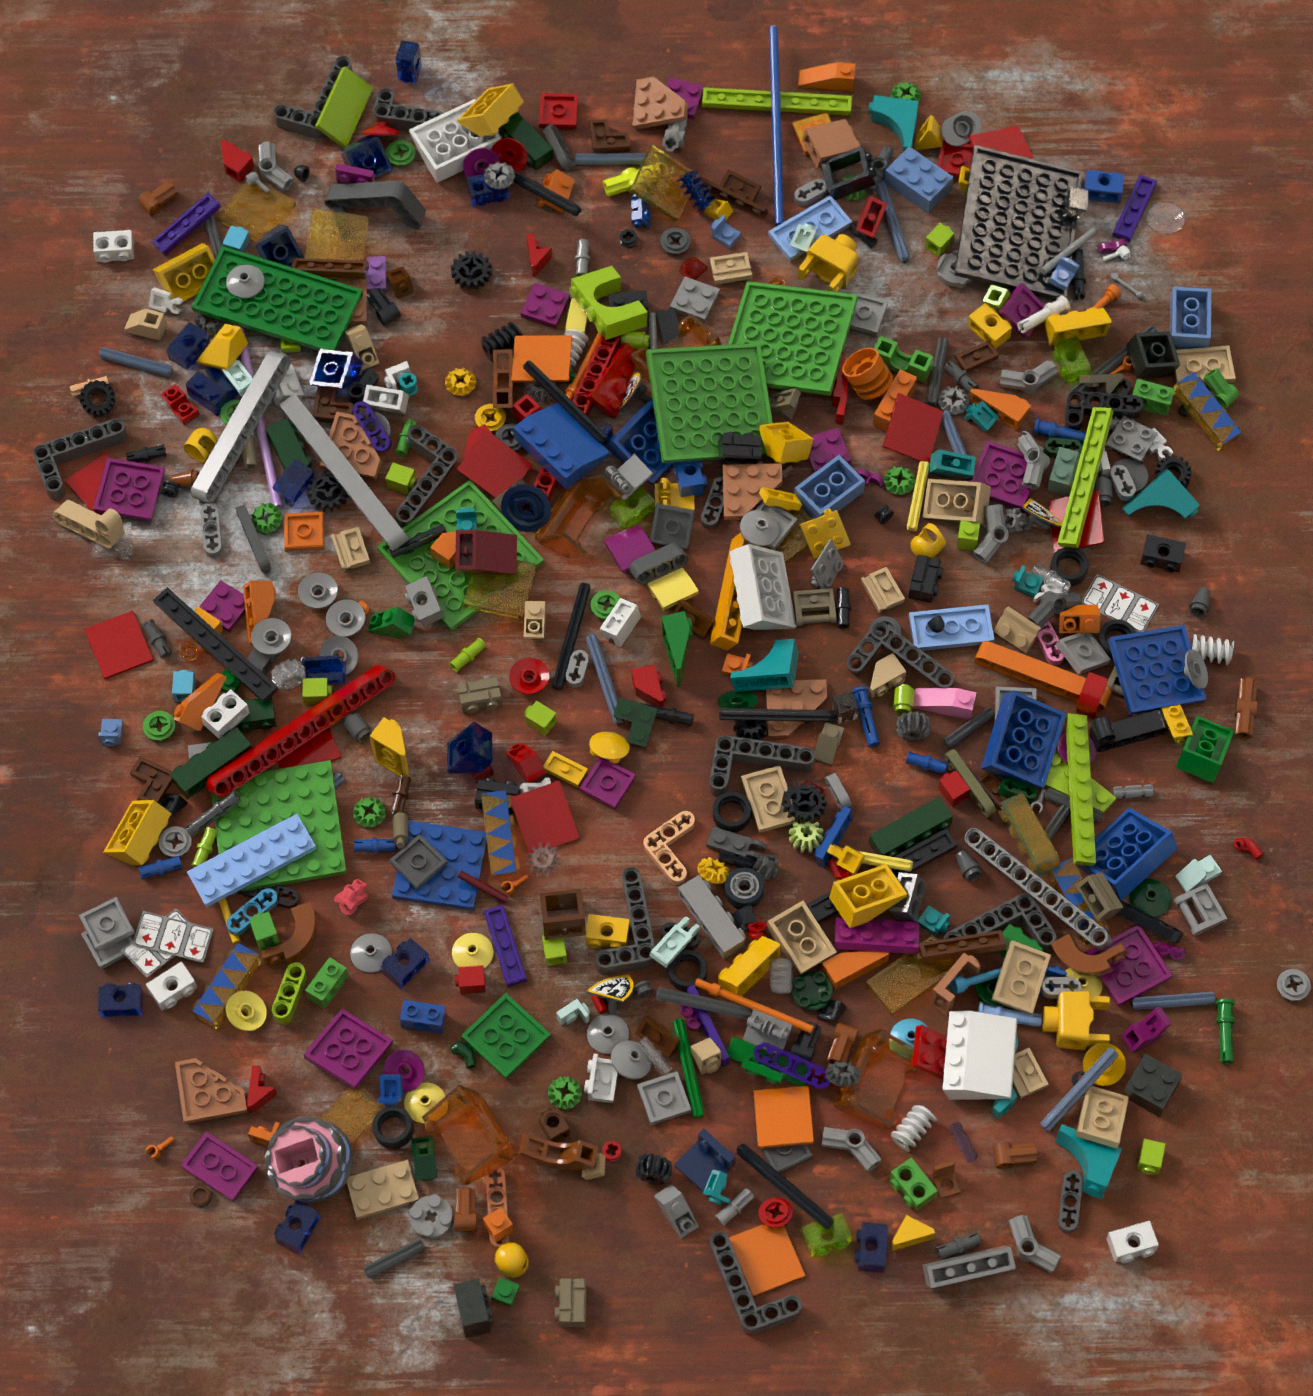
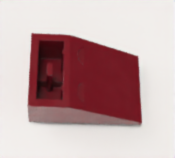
M456 530V573L517 574V535L480 530Z

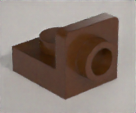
M403 266L386 272L387 279L393 287L397 299L414 293L410 276Z

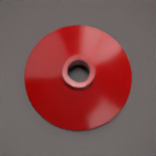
M375 122L374 127L362 131V134L398 135L400 131L388 127L387 122Z
M502 138L495 142L492 147V151L497 154L500 163L506 162L508 166H512V169L517 172L525 167L528 154L525 147L519 141L512 138Z
M530 657L520 659L510 669V684L521 694L532 695L539 693L549 682V670L539 659ZM528 677L533 678L532 681H527L526 679Z

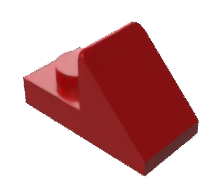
M534 233L526 234L532 276H537L551 260L552 248L540 249L539 240L535 241Z
M252 1065L247 1101L249 1113L256 1112L277 1095L274 1087H264L266 1075L262 1072L261 1066Z

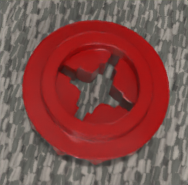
M774 1197L767 1199L761 1204L758 1215L763 1226L767 1225L770 1229L773 1227L780 1229L781 1226L788 1225L790 1219H793V1209L787 1200ZM779 1208L780 1215L773 1219L772 1213H775Z

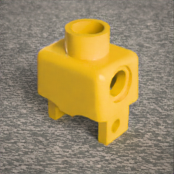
M844 234L838 235L835 240L827 235H821L807 250L806 259L798 268V279L803 281L809 272L812 271L819 276L821 281L830 284L829 291L838 292L841 288L845 289L857 272L858 254L855 252L857 249L856 243Z
M1089 991L1061 992L1056 1007L1044 1006L1043 1032H1056V1045L1063 1049L1086 1051L1087 1047H1093L1100 1043H1109L1108 1034H1089V1025L1093 1021V1009L1107 1010L1110 997L1089 996Z

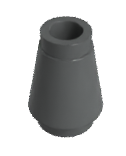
M1200 587L1189 606L1191 614L1195 617H1204L1209 612L1210 590L1208 588Z
M966 850L956 854L962 877L969 882L978 879L982 874L978 863Z

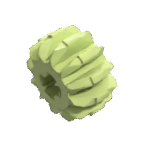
M800 820V824L794 822L793 828L789 830L791 835L789 837L790 843H794V849L801 847V853L805 849H808L811 853L813 848H817L820 845L819 843L823 842V829L819 828L818 822L812 824L808 820V822L802 824V820Z

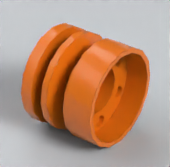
M871 347L863 348L850 355L842 367L845 377L852 384L859 398L864 400L879 397L888 390L893 382V375L878 351Z

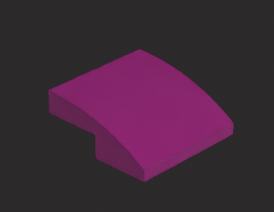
M639 524L604 540L606 548L614 557V561L622 573L629 571V566L634 560L655 551L651 541Z

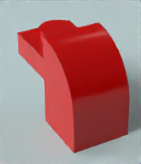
M1091 672L1088 673L1076 705L1077 713L1095 719L1100 701L1106 689L1107 678Z

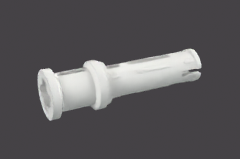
M1060 296L1057 298V301L1047 303L1044 309L1018 322L1017 327L1021 333H1025L1046 321L1050 315L1068 312L1070 310V303L1066 297Z

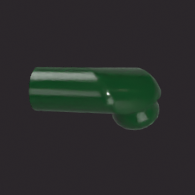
M456 1041L455 1044L451 1045L450 1050L452 1054L462 1055L467 1069L476 1067L471 1047L462 1041Z

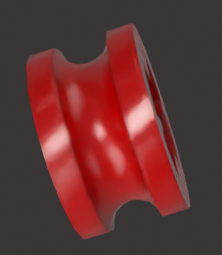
M763 922L750 923L748 925V936L752 939H760L762 936L766 937V924Z
M616 1141L606 1142L602 1148L605 1160L616 1162L620 1159L622 1152L619 1143ZM613 1147V1150L617 1149L614 1156H611V1153L607 1154L608 1148Z

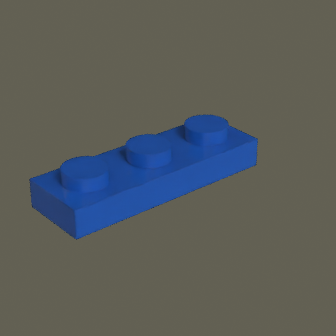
M844 806L841 812H837L834 824L831 829H827L822 845H818L814 855L818 866L826 867L827 862L832 854L827 852L830 844L838 846L852 822L853 815L850 808Z

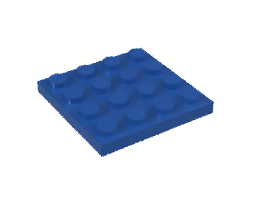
M1185 625L1114 636L1108 639L1129 715L1161 710L1163 707L1179 704L1184 706L1202 703L1207 700L1204 689L1196 688L1184 673L1185 655L1187 651L1192 650Z
M408 820L407 844L420 834L447 860L448 864L419 890H416L397 871L392 899L474 910L478 889L457 877L462 870L480 880L489 836L488 832Z

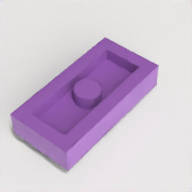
M386 256L367 257L369 262L367 293L374 288H381L383 292H386Z

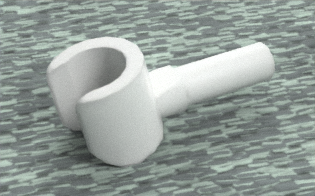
M1121 246L1117 252L1104 256L1103 260L1105 262L1118 256L1126 260L1130 257V250L1126 246Z

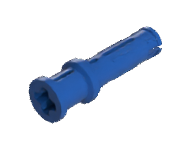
M1036 418L1033 435L1041 434L1049 438L1075 439L1080 443H1084L1086 432L1059 426L1054 421L1052 423L1041 421L1040 418Z
M860 686L851 690V695L855 699V710L857 713H860L867 745L872 748L879 746L881 743L871 712L873 704L869 701L868 687Z

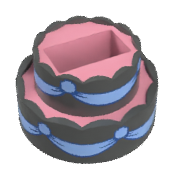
M299 1117L284 1123L271 1137L265 1156V1165L271 1183L279 1192L301 1202L318 1203L336 1195L346 1184L352 1170L353 1152L346 1134L335 1124L312 1117ZM304 1160L305 1165L301 1166V1162Z

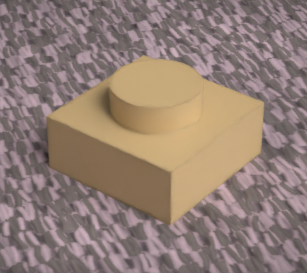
M598 1153L595 1166L582 1170V1177L586 1180L605 1176V1155Z

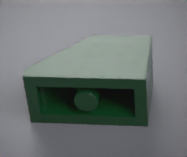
M433 1135L412 1138L416 1180L429 1181L437 1178Z

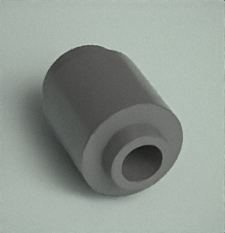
M1098 477L1093 491L1099 490L1101 507H1108L1113 500L1112 481L1107 477Z
M351 713L345 717L343 727L355 741L364 743L370 738L371 728L359 713Z

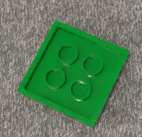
M507 993L461 1035V1038L506 1080L551 1037V1034Z

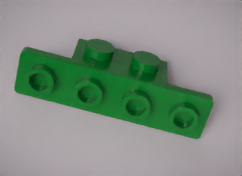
M735 1036L732 1037L727 1050L728 1056L741 1062V1067L746 1069L745 1072L755 1076L757 1074L765 1076L766 1081L774 1084L786 1080L798 1086H805L806 1082L756 1060L753 1052L757 1045ZM759 1049L761 1057L765 1055L771 1056L770 1061L773 1062V1058L777 1053L774 1052L771 1055L766 1052L767 1049ZM780 1055L777 1059L778 1064L782 1067L787 1066L789 1063L788 1058ZM799 1064L797 1072L800 1075H806L808 1067L804 1064Z

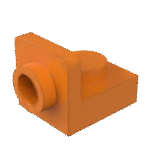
M727 653L722 674L731 676V672L752 667L751 655L746 654V658Z
M275 1122L271 1133L267 1128L251 1126L248 1133L251 1142L268 1147L271 1137L281 1125Z

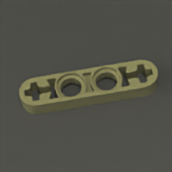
M952 749L945 753L944 758L949 763V767L953 772L957 770L969 786V795L982 814L989 818L997 813L993 802L957 751Z

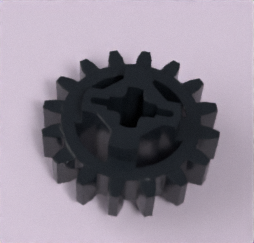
M474 250L472 254L465 251V256L458 254L459 260L453 259L454 265H451V277L454 278L455 284L460 283V288L467 286V289L470 290L474 286L475 290H478V285L484 287V281H490L489 276H492V265L488 257L483 258V253L476 255Z
M323 471L322 476L317 473L316 480L311 478V485H307V497L310 504H315V509L322 507L323 512L327 508L331 512H333V507L341 509L340 503L346 504V498H349L347 492L331 472L327 474L326 471Z
M803 782L802 786L795 783L794 788L788 786L787 791L783 793L781 805L784 806L783 812H788V818L794 817V822L802 820V824H805L806 820H809L810 823H813L814 818L820 820L821 815H824L827 803L824 800L825 794H820V788L813 789L814 784L808 787L805 782Z

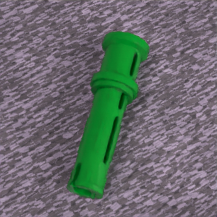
M1232 999L1216 1000V1006H1218L1216 1022L1220 1030L1221 1064H1229V1061L1230 1064L1234 1063L1232 1025L1235 1023V1018L1233 1017L1235 1001Z

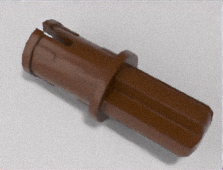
M403 775L398 777L396 790L392 794L394 798L390 812L393 815L403 812L405 801L409 797L407 793L411 778L404 775V779H402Z

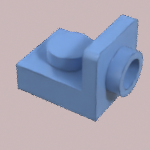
M723 215L711 225V238L728 249L741 237V232L728 225L726 217Z
M1063 256L1048 282L1065 291L1079 268V264Z
M102 719L101 732L98 733L101 744L105 746L121 745L122 719Z

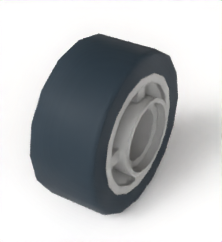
M745 867L732 871L725 882V895L729 903L739 909L750 904L753 908L760 903L764 894V882L760 874L753 869ZM747 886L749 890L742 891L740 887Z

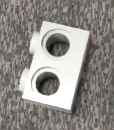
M132 230L93 232V249L96 262L106 263L109 261L134 260Z
M230 689L227 693H223L212 707L206 708L201 718L203 725L221 739L224 733L232 730L250 712L248 705ZM229 705H236L232 709L227 708ZM216 718L221 719L218 722H212Z

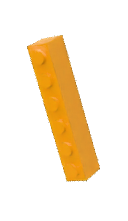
M739 533L731 540L729 551L751 543ZM730 552L728 554L710 640L711 645L726 651L738 644L742 627L741 613L737 602V591L733 581L734 574L730 564Z

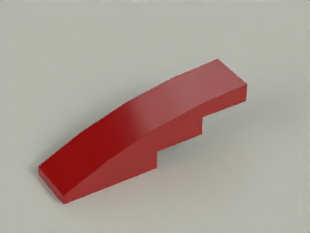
M844 352L833 387L835 391L832 403L833 406L838 407L835 423L843 425L848 393V380L842 372V367L846 361Z

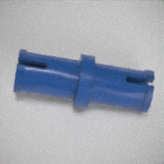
M909 751L906 758V764L921 767L924 771L931 770L944 775L948 769V762L933 759L930 755L923 756Z
M377 837L367 840L354 839V852H373V854H376L377 851L395 852L393 839H377Z
M179 856L163 861L159 859L156 860V863L139 866L142 879L158 874L162 876L166 872L182 869Z

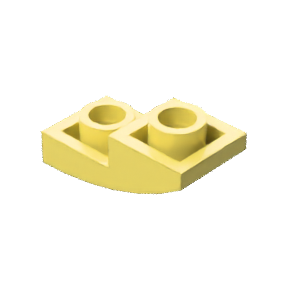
M572 298L565 332L569 329H575L585 334L588 317L585 311L580 309L575 298Z

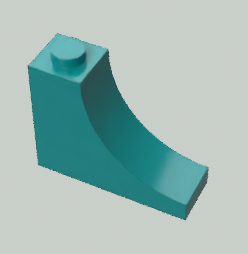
M874 95V100L869 103L868 113L871 114V121L890 128L901 141L903 152L909 146L912 148L919 101Z
M1166 469L1122 509L1127 515H1130L1142 507L1160 505L1175 510L1183 518L1187 516L1191 518L1199 511L1197 507L1200 504L1176 477Z
M795 639L775 640L772 650L762 661L750 668L731 672L730 679L735 692L794 687L799 657Z
M1061 1124L1055 1143L1066 1148L1079 1162L1084 1176L1082 1191L1102 1199L1122 1148H1113L1076 1137L1077 1130Z

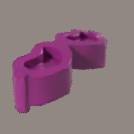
M1125 238L1119 239L1115 243L1111 239L1109 243L1097 245L1101 254L1117 252L1121 246L1127 247Z
M865 469L856 470L866 480L865 485H868L871 481L880 486V488L882 487L884 479L879 474L870 473Z
M1160 941L1154 944V948L1160 956L1170 954L1174 960H1180L1186 956L1184 948L1162 944Z
M681 1005V1014L689 1018L688 1028L693 1031H699L701 1024L698 1022L697 1017L694 1016L693 1009L690 1006Z

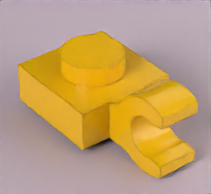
M830 844L827 850L828 853L839 858L837 865L853 874L857 873L866 856L850 846H845L843 850L835 844Z

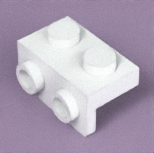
M290 364L287 373L272 397L276 406H279L280 403L294 393L300 400L304 396L292 364Z
M593 1054V1060L588 1061L587 1072L591 1074L590 1080L585 1081L584 1092L588 1093V1100L614 1103L618 1072L613 1067L611 1059L598 1058V1054Z

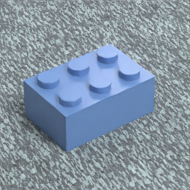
M909 146L885 170L884 181L886 185L926 213H929L952 190L953 176Z
M1172 288L1169 331L1175 348L1194 349L1209 347L1211 340V289Z
M838 455L796 486L794 494L802 503L801 507L815 519L823 516L826 509L839 512L864 493L865 480Z

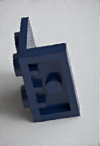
M703 1128L698 1133V1141L675 1163V1167L704 1192L712 1170L727 1173L735 1165V1156Z

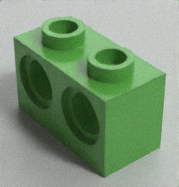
M1137 379L1132 395L1142 399L1143 410L1168 416L1175 389Z
M269 912L257 913L249 919L260 953L262 950L280 945Z
M329 957L306 988L307 999L325 1010L348 979L347 968Z
M912 1157L891 1171V1186L895 1191L899 1190L902 1193L905 1204L909 1208L913 1207L916 1212L937 1197L938 1190ZM908 1174L911 1179L903 1181L900 1175ZM921 1191L924 1196L917 1198L913 1195V1192Z

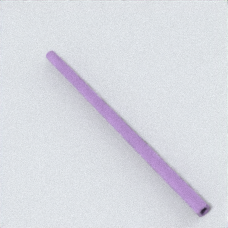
M238 326V327L241 328V330H242V332H243V334H244V336H245L244 327ZM247 345L241 352L240 358L242 365L253 378L254 372ZM262 415L256 426L272 504L281 509L283 507Z

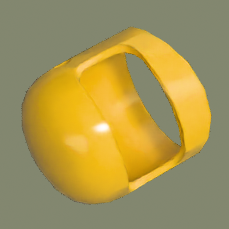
M198 428L192 432L183 448L192 459L206 463L218 439L211 430Z
M928 523L922 528L918 536L913 537L910 547L916 557L921 555L934 558L946 546V541L935 525ZM926 529H929L930 531L936 534V541H933L931 539Z
M505 1243L495 1253L496 1266L508 1278L520 1277L528 1269V1256L524 1249L516 1243Z

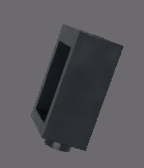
M863 145L821 162L827 191L835 201L876 185L874 177L877 174L875 168L871 165L873 157L870 151L867 152ZM862 161L864 173L842 182H837L835 171Z

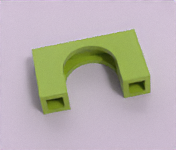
M613 266L572 278L571 287L569 288L571 297L576 299L580 309L585 311L589 321L594 323L598 333L602 334L606 340L647 327L648 317L647 310L639 300L620 307H607L597 302L598 299L608 296V294L620 292L621 277Z

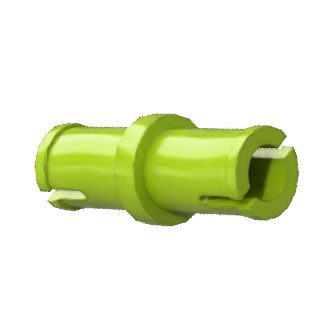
M477 638L469 647L463 648L461 653L449 662L451 669L458 672L468 662H473L475 660L474 657L487 647L485 642Z
M210 827L205 828L202 840L197 844L196 848L198 850L191 864L192 867L207 861L209 854L213 851L212 845L218 833L217 830Z

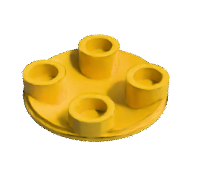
M614 732L596 733L589 742L591 755L607 759L611 763H619L620 759L629 753L630 746L623 736Z

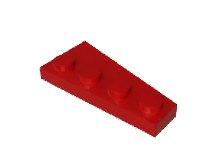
M628 343L621 344L610 360L611 364L609 367L605 368L602 372L603 376L594 384L593 391L586 396L591 403L611 419L616 418L639 356V352Z

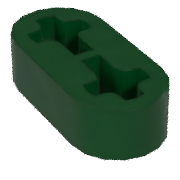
M1050 438L1046 441L1044 447L1045 454L1052 458H1056L1059 447L1066 449L1075 447V451L1080 454L1082 451L1081 443L1075 439ZM1051 445H1055L1056 449L1052 450Z
M1004 778L998 786L1000 795L1029 805L1037 797V791L1033 786L1011 778Z

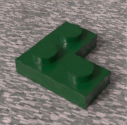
M619 697L613 717L632 722L626 742L646 748L658 709Z

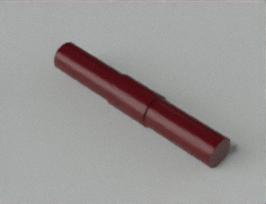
M460 871L457 878L503 903L508 899V896L466 872Z

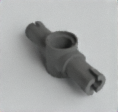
M884 145L879 156L873 158L871 165L875 168L877 174L874 177L876 185L864 189L866 193L870 190V194H873L878 182L885 180V170L888 168L889 159L894 152L892 147L889 146L887 149V146Z

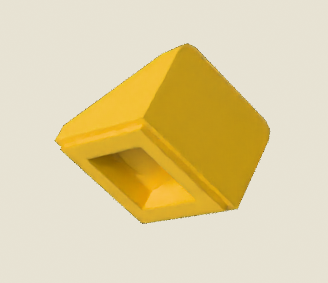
M714 199L705 209L704 213L714 220H719L722 215L727 220L732 214L733 209L728 201Z

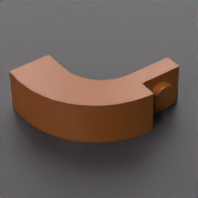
M512 349L493 350V408H513L514 382L511 381L513 367Z
M311 902L291 908L295 921L294 933L286 942L261 951L265 966L269 964L277 965L284 959H286L289 966L301 960L310 951L317 934V923Z
M1070 934L1051 943L1055 953L1062 962L1072 970L1087 976H1101L1114 972L1111 963L1117 964L1123 961L1125 956L1129 954L1122 943L1098 955L1084 954L1080 951L1076 941Z
M525 1133L522 1136L518 1155L534 1160L533 1163L545 1167L579 1171L595 1166L598 1146L581 1140L573 1143H557Z

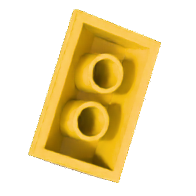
M513 83L488 88L461 115L457 122L479 136H493L498 133V129L509 121L511 115L519 111V107L524 101Z
M202 243L154 268L153 271L162 289L172 293V299L181 298L184 302L199 293L215 259L209 246Z
M1092 307L1082 312L1074 310L1065 315H1050L1044 325L1049 346L1059 343L1106 336L1112 322L1104 308L1097 309V307Z
M383 717L370 734L374 761L398 776L403 775V779L404 775L410 777L401 727L395 720H388Z
M154 800L132 801L103 853L129 865H143L148 860L151 849L157 844L161 831L167 826L171 813Z
M763 936L759 940H753L749 944L748 950L744 954L740 953L733 960L734 964L729 968H724L719 973L718 984L725 990L743 996L780 960L781 945L778 942Z

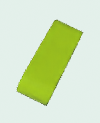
M292 963L286 969L272 1006L274 1019L279 1025H287L292 1021L307 982L305 968L300 963ZM296 972L302 973L298 978L292 977ZM288 991L295 992L290 997L284 996ZM281 1010L288 1011L283 1016L277 1015L278 1012Z

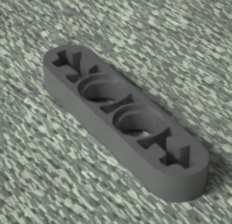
M246 506L236 507L235 510L261 572L270 570L269 560Z

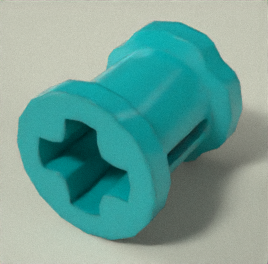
M407 372L399 378L400 390L407 393L409 397L416 395L418 392L416 376Z

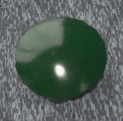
M821 971L807 972L794 979L792 998L800 1008L808 1011L819 1010L831 1001L833 985L825 973Z

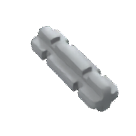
M1151 784L1144 785V787L1142 785L1125 786V788H1122V786H1115L1113 788V795L1116 798H1122V796H1125V798L1142 797V795L1151 797L1154 793L1153 785Z

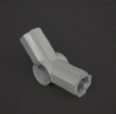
M687 120L669 124L662 143L666 151L673 152L675 148H683Z
M270 141L260 144L259 170L262 180L271 182L283 192L288 191L294 183V178L276 165L275 144Z
M1048 360L1035 369L1027 370L1024 373L1002 370L999 387L1021 390L1024 394L1031 395L1037 391L1038 387L1057 376L1058 371L1055 365Z
M1031 434L1022 435L1017 443L1027 462L1022 485L1026 488L1038 489L1043 470L1049 466L1050 458L1042 451Z
M999 504L984 507L987 531L985 537L972 552L974 557L983 563H987L1009 535L1004 523L1003 506ZM995 530H996V531L999 533V535H1000V536H999V540L996 539L995 536H994Z
M824 1127L822 1147L847 1150L854 1155L866 1172L872 1171L882 1162V1159L867 1142L861 1130H842ZM852 1138H857L860 1141V1143L854 1145L851 1144L849 1140Z
M1020 1215L1010 1219L1009 1225L1017 1247L1018 1257L1022 1261H1029L1052 1274L1061 1256L1037 1243L1027 1215ZM1028 1245L1033 1249V1251L1031 1253H1026L1023 1251L1022 1247Z

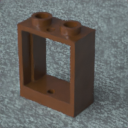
M581 889L540 893L545 940L586 935ZM578 908L579 913L549 918L547 916V911Z

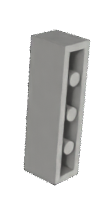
M698 875L678 887V896L723 960L745 947L746 936L741 928H736L732 915L724 911L720 898L712 894L710 891L711 886L707 880H702Z
M1001 1246L922 1265L926 1285L930 1288L1016 1269L1012 1249L1009 1246Z

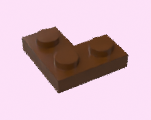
M607 119L589 120L588 127L593 153L630 151L631 144L628 132L610 133Z
M318 383L312 416L316 421L333 422L336 412L353 415L354 403L336 402L338 386L335 384Z
M140 756L130 771L132 777L146 783L137 797L138 801L154 800L160 804L173 782L170 775L173 771Z

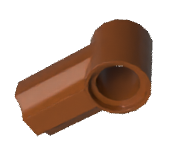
M167 181L152 192H143L138 198V203L149 215L153 216L160 212L165 203L178 196V192L174 185Z
M838 1022L833 1036L834 1041L827 1058L828 1062L834 1064L835 1061L839 1063L845 1061L846 1063L851 1046L853 1047L859 1031L858 1028Z
M1003 1142L993 1145L997 1169H1008L1017 1164L1037 1163L1035 1143L1012 1145L1011 1143Z
M457 1189L456 1212L454 1213L455 1232L477 1231L475 1189Z

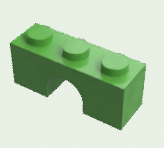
M882 336L879 337L874 349L878 351L889 370L896 373L899 370H903L916 376L917 381L926 382L932 370L934 356L919 350H915L913 355H907L898 349V342Z

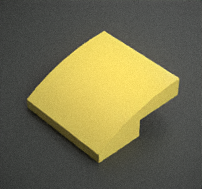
M683 567L646 584L653 598L657 599L663 611L677 605L680 600L686 601L699 595L697 587Z

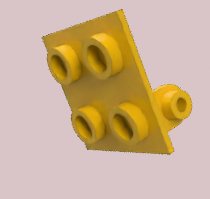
M661 478L659 484H655V507L656 503L695 510L694 495L681 497L678 483H670L668 478Z
M826 509L823 516L800 524L814 559L820 556L830 539H832L837 550L851 545L837 510L831 511V509Z

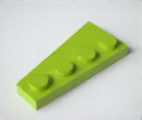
M1055 750L1045 788H1051L1070 796L1068 764L1061 759L1058 751ZM1091 778L1093 807L1101 810L1104 814L1116 801V797Z

